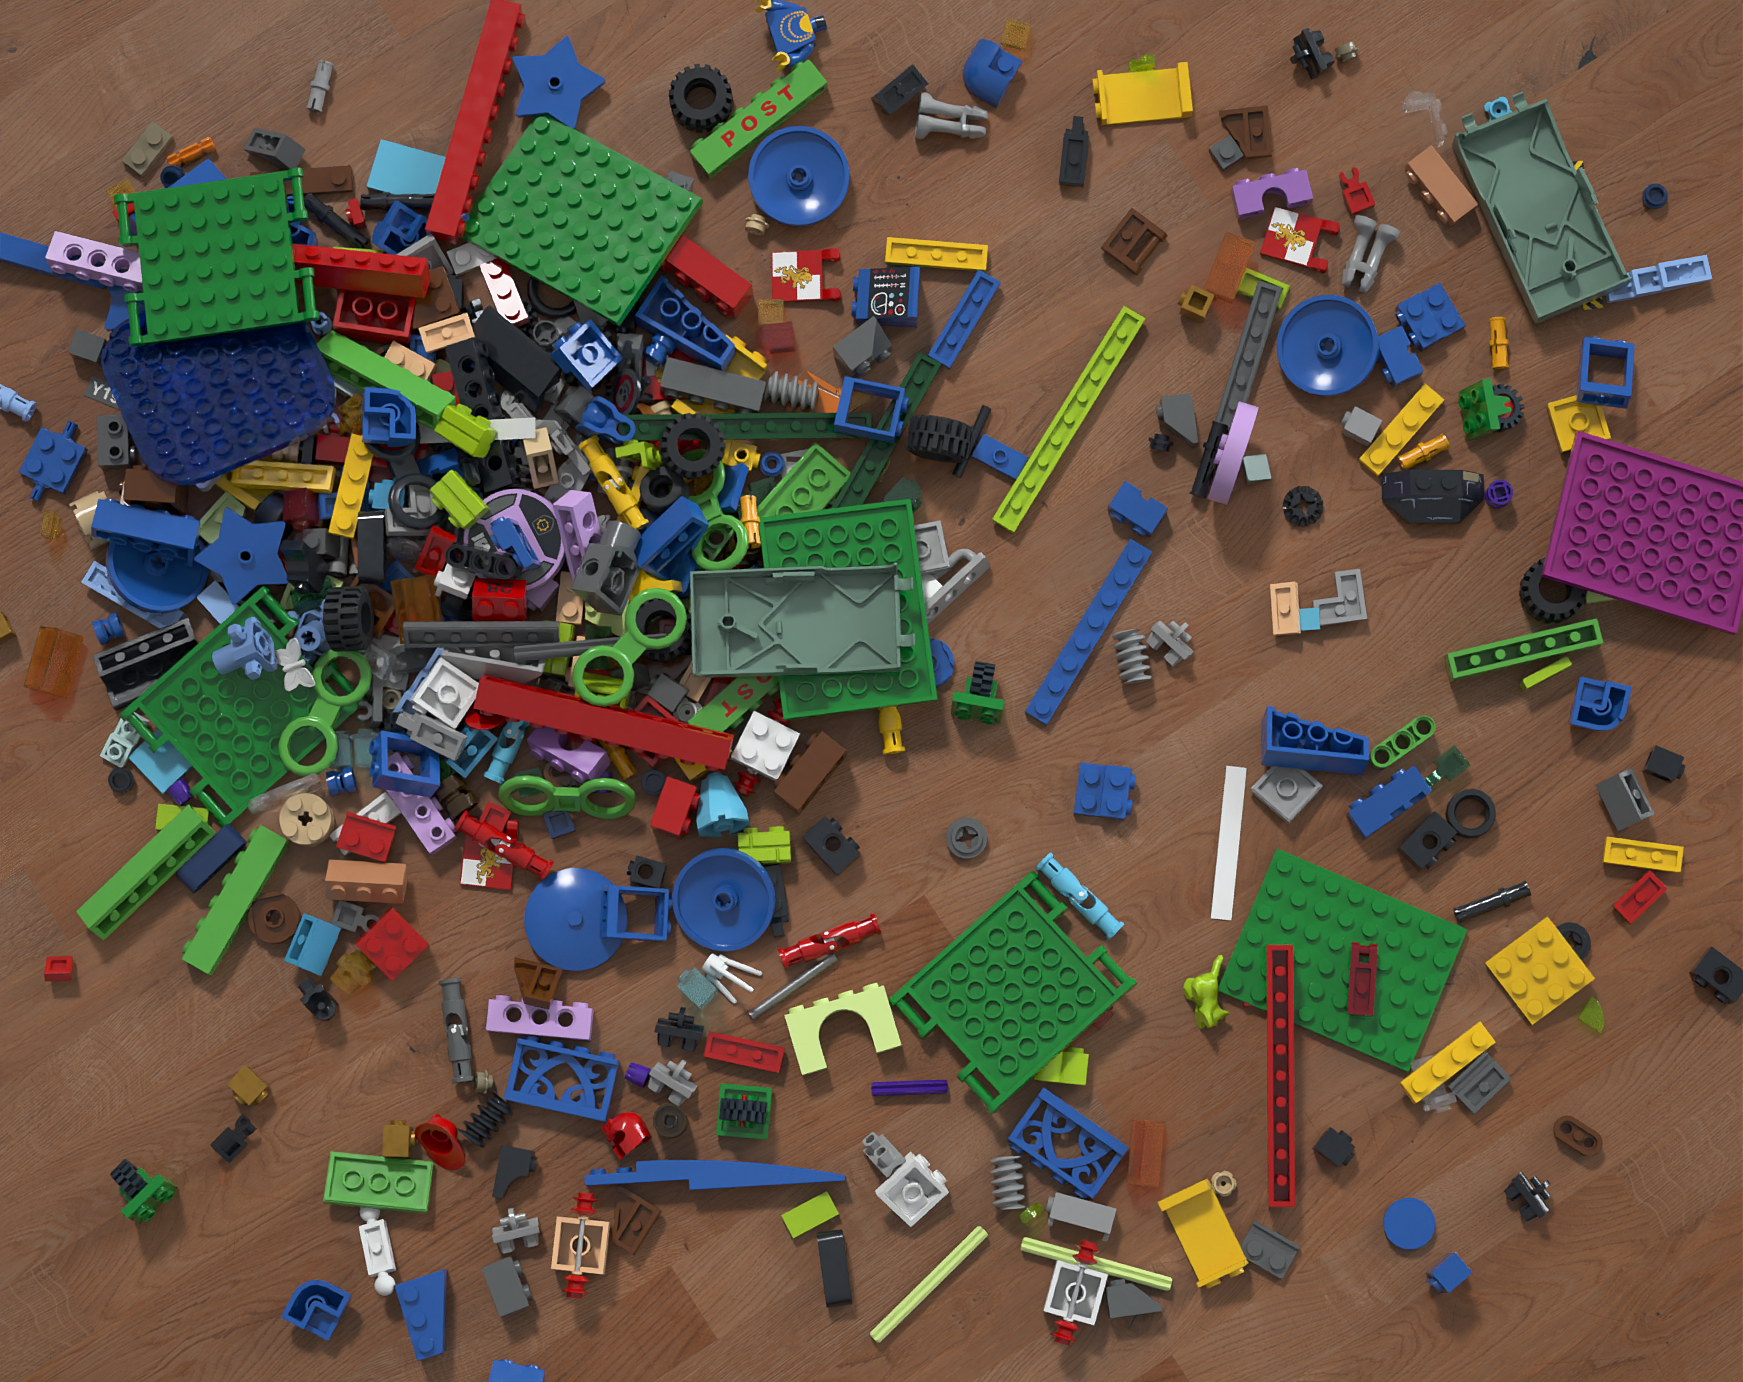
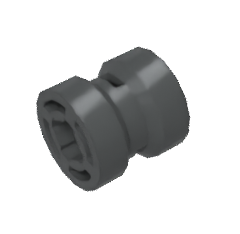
M540 321L533 329V336L537 345L544 350L553 349L552 345L560 338L557 326L551 321Z

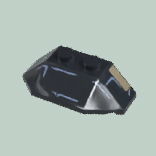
M1404 470L1385 473L1381 475L1382 501L1388 504L1407 523L1460 524L1484 500V474L1465 470Z

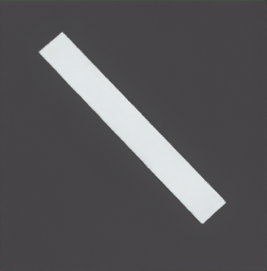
M535 417L489 420L491 421L490 426L497 430L494 440L536 438ZM417 423L421 434L420 444L449 442L436 434L434 430L421 423Z
M1226 766L1211 918L1232 919L1247 768Z

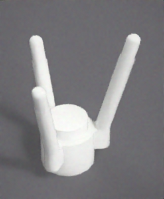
M712 953L704 963L702 971L707 974L705 978L711 981L733 1004L737 1000L716 978L721 979L725 976L749 992L754 991L751 986L729 973L727 965L758 976L762 975L761 971L730 960L722 954L718 957Z

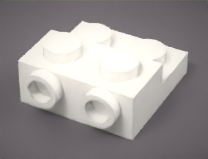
M439 658L409 701L414 704L412 709L424 715L428 713L436 721L455 729L476 699L479 683L443 658Z
M909 1152L904 1157L906 1162L896 1166L892 1170L894 1174L878 1187L875 1192L882 1201L912 1227L949 1191L944 1184L947 1181L946 1178L937 1169L932 1172L928 1168L929 1162L920 1153L915 1156L912 1152Z

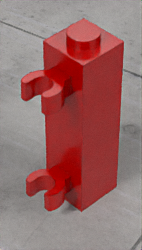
M330 421L329 435L318 434L315 460L316 463L344 466L351 438L340 437L341 427L338 428L334 421ZM378 444L390 451L401 450L406 447H386V444ZM373 455L370 469L390 471L387 461L378 459Z

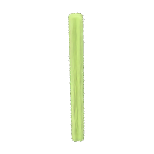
M981 1226L976 1227L870 1332V1336L880 1343L988 1236L987 1232Z
M1024 1237L1022 1240V1251L1078 1266V1263L1081 1264L1072 1257V1255L1078 1254V1251ZM1094 1256V1259L1098 1262L1097 1264L1092 1266L1086 1264L1088 1269L1164 1291H1169L1171 1288L1172 1278L1096 1256Z

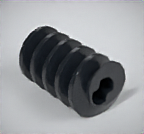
M491 1090L494 1099L485 1097L484 1101L487 1106H477L480 1114L470 1113L473 1122L463 1121L466 1130L457 1128L473 1144L482 1148L486 1146L482 1138L492 1139L489 1130L499 1131L496 1122L506 1123L503 1114L513 1115L511 1106L493 1090Z

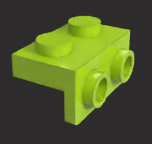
M628 440L623 442V446L615 447L616 458L631 462L642 461L643 468L649 470L664 466L662 456H659L660 446L638 442V440Z

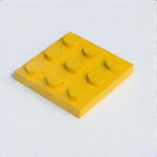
M1548 916L1485 962L1532 1025L1595 979Z

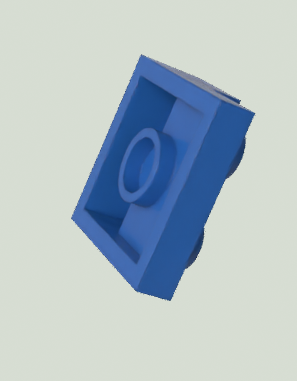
M1440 282L1424 292L1417 293L1401 302L1395 308L1397 311L1395 313L1397 321L1401 326H1406L1410 333L1408 334L1409 341L1414 348L1418 347L1421 352L1466 326Z
M591 319L583 324L578 321L567 330L570 335L567 338L564 336L559 338L552 345L555 350L550 353L566 374L572 371L587 390L593 388L623 359Z
M503 516L490 523L491 530L494 533L491 535V539L497 549L501 548L502 551L512 553L519 567L523 566V568L534 571L542 566L518 521L511 518L505 519Z
M1080 762L1073 814L1124 821L1125 816L1131 815L1133 800L1128 799L1129 789L1134 790L1136 774H1131L1132 768Z

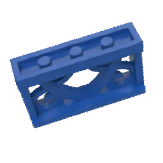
M525 1035L524 1039H517L504 1095L505 1100L607 1122L620 1061L615 1059V1054L600 1051V1055L597 1056L589 1054L590 1049L575 1046L574 1050L565 1049V1043L550 1040L549 1045L539 1043L540 1038ZM529 1050H536L540 1053V1058L537 1061L532 1060L530 1057L532 1065L537 1067L534 1071L529 1070L523 1063V1055ZM546 1051L560 1053V1055L548 1060ZM574 1057L587 1059L589 1061L585 1064L583 1068L582 1065ZM568 1063L576 1072L582 1084L568 1088L560 1101L555 1100V1090L552 1083L542 1075L555 1066ZM597 1064L603 1065L608 1072L607 1078L602 1083L592 1084L590 1079H595L600 1075V1073L594 1074L592 1067ZM519 1068L529 1075L520 1092L514 1091ZM538 1080L547 1085L548 1090L545 1094L538 1093V1087L542 1086L536 1083ZM606 1087L601 1110L596 1109L593 1089ZM584 1090L585 1094L578 1093L581 1097L578 1102H574L571 1099L572 1092Z
M1044 1087L1008 1137V1140L1011 1142L1010 1148L1020 1155L1023 1152L1033 1157L1030 1160L1031 1163L1041 1170L1046 1166L1054 1172L1051 1177L1063 1185L1066 1182L1070 1183L1075 1187L1073 1192L1084 1200L1087 1197L1091 1199L1095 1197L1129 1148ZM1042 1101L1048 1104L1043 1122L1029 1120ZM1060 1117L1066 1120L1064 1128L1051 1126L1052 1122L1058 1125L1057 1119ZM1028 1126L1042 1128V1133L1033 1132L1030 1134L1037 1138L1034 1145L1026 1143L1022 1136L1023 1130ZM1076 1126L1082 1128L1078 1137L1080 1150L1085 1156L1073 1159H1057L1052 1145L1051 1132L1063 1134L1073 1130ZM1086 1138H1092L1095 1141L1094 1146H1089L1094 1151L1092 1153H1089L1085 1148L1084 1140ZM1044 1147V1151L1048 1160H1046L1044 1157H1042L1035 1151ZM1110 1150H1113L1116 1155L1103 1172L1096 1160L1107 1154ZM1092 1163L1097 1171V1179L1092 1184H1084L1079 1179V1173L1084 1171L1089 1177L1090 1170L1086 1164ZM1059 1168H1073L1072 1177Z

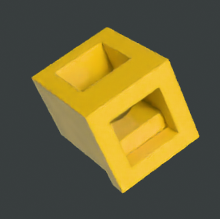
M733 440L726 441L725 454L722 459L724 468L744 463L749 467L748 473L752 474L753 467L758 468L761 453H757V446ZM743 451L747 456L745 459H739L737 454Z

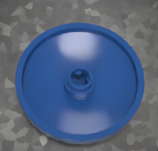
M807 126L783 128L765 138L755 150L748 172L750 191L760 210L772 220L792 227L815 225L833 215L846 197L850 180L847 158L838 143L826 133Z
M1319 295L1298 304L1284 319L1277 337V356L1285 375L1299 389L1322 397L1339 396L1361 385L1372 372L1379 353V337L1371 317L1359 304L1338 295Z
M200 537L196 555L205 548ZM112 542L108 545L106 569L112 586L127 603L142 611L162 614L180 610L198 596L207 580L208 568L195 560L193 567L184 565L185 560L173 557V560L170 561L162 558V554L154 550L147 553L137 551L128 542L126 546Z
M712 849L695 856L680 871L673 888V910L680 927L693 941L712 950L734 951L752 944L768 928L775 911V890L767 871L753 857L734 849Z
M569 868L549 875L536 886L526 905L524 924L526 935L532 948L543 960L563 970L586 971L602 965L617 952L623 940L600 938L602 887L614 885L609 879L589 869ZM619 894L617 932H626L628 925L627 908L622 895Z

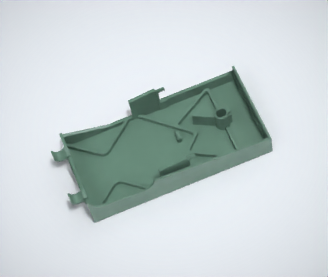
M1522 91L1512 96L1516 111L1480 126L1476 125L1472 113L1461 117L1466 132L1455 134L1452 148L1536 325L1628 286L1631 277H1628L1595 207V204L1599 202L1595 196L1594 189L1583 168L1580 167L1576 171L1569 157L1548 100L1544 99L1529 106Z
M897 563L884 566L843 568L808 566L690 572L693 678L900 672V647L915 646V633L901 635L899 591L913 589V577L899 579Z

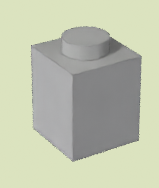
M1355 406L1352 413L1346 412L1341 422V425L1345 426L1342 434L1369 447L1382 420Z

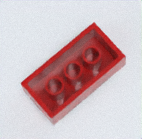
M683 234L659 267V270L667 274L670 272L677 277L675 279L676 282L687 289L690 286L697 291L695 295L705 303L711 301L717 306L716 310L726 318L732 316L736 319L753 297L751 283Z

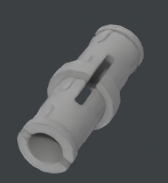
M318 60L314 81L310 83V88L312 89L308 105L306 106L307 110L311 112L316 110V113H322L326 92L330 90L328 84L332 68L334 67L333 63L328 61L324 63L323 60Z

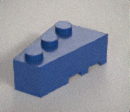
M681 496L641 534L634 551L640 568L664 581L676 580L674 575L678 568L684 567L687 562L685 559L690 549H695L709 526L698 504Z
M1415 766L1407 771H1404L1402 768L1390 777L1393 781L1386 786L1381 783L1369 791L1371 793L1369 798L1363 801L1360 797L1348 806L1351 810L1346 816L1363 840L1432 792Z
M447 1269L394 1285L417 1361L445 1353Z

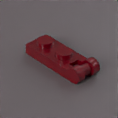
M1351 942L1346 1014L1373 1016L1378 944L1369 943V946L1360 945L1359 942ZM1359 955L1368 956V963H1359Z

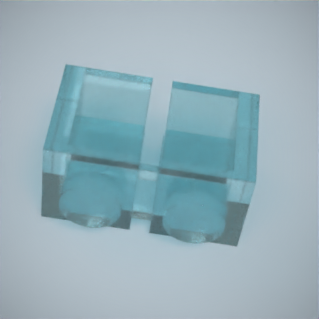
M359 729L358 734L349 735L348 731H334L337 735L338 751L334 762L329 767L330 769L354 768L352 742L355 743L356 765L358 767L371 766L372 755L369 754V746L371 740L377 737V732L373 733V729Z
M695 967L692 971L687 968L677 979L680 982L677 985L679 990L701 1011L719 993L718 989Z

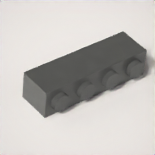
M667 357L660 384V391L664 392L665 397L678 399L681 396L689 399L688 402L695 405L707 403L713 405V408L716 410L727 412L728 409L738 411V414L759 413L766 388L765 381Z

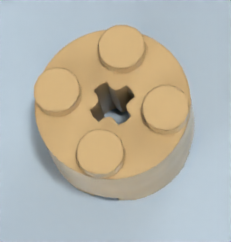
M96 491L69 504L91 550L108 543V541L91 536V526L98 499H107L104 491L101 493Z
M301 793L290 797L285 802L280 812L279 822L282 832L292 842L302 847H315L330 837L329 835L334 829L335 818L330 806L323 799L314 794ZM307 814H309L313 821L308 822L307 826H305L302 818H306Z

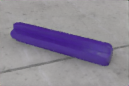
M947 1080L873 1082L871 1084L872 1096L946 1094L948 1091Z

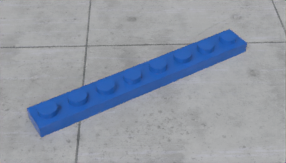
M1132 539L1129 540L1025 710L1026 714L1047 726L1151 556L1152 551Z

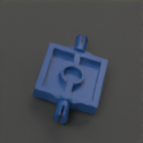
M68 420L62 434L53 433L41 427L19 470L20 474L32 479L36 483L29 496L31 499L39 502L45 489L56 490L64 495L68 491L88 451L87 448L75 443L71 439L78 427L77 424Z

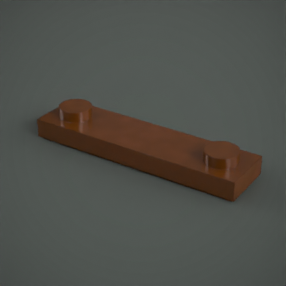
M351 165L303 169L304 177L301 178L303 195H307L310 192L313 195L353 192ZM287 170L250 172V176ZM291 180L285 181L287 197L293 196Z

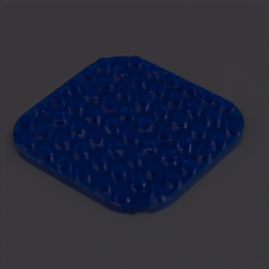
M144 311L139 313L142 336L148 335L146 312ZM128 318L110 333V339L101 352L103 374L145 466L156 477L172 484L194 485L203 483L303 441L316 434L325 426L333 414L336 404V388L333 378L306 322L142 346H129L131 333Z

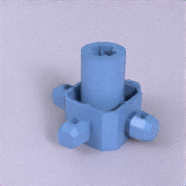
M325 599L320 607L312 608L303 615L296 611L288 612L292 619L295 617L299 622L296 626L297 630L294 638H297L300 648L303 649L302 657L310 665L316 661L318 655L321 656L331 649L326 640L323 626Z
M255 617L246 619L244 627L238 624L229 626L228 636L231 639V644L212 653L213 663L222 675L242 667L245 670V674L251 680L260 677L262 669L272 672L278 668L272 637L261 627L260 622Z

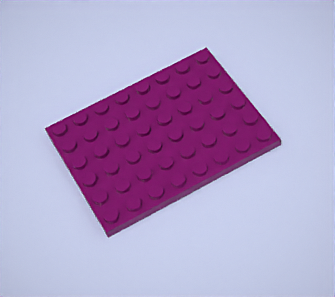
M1577 431L1569 457L1541 577L1735 635L1738 631L1743 609V482Z

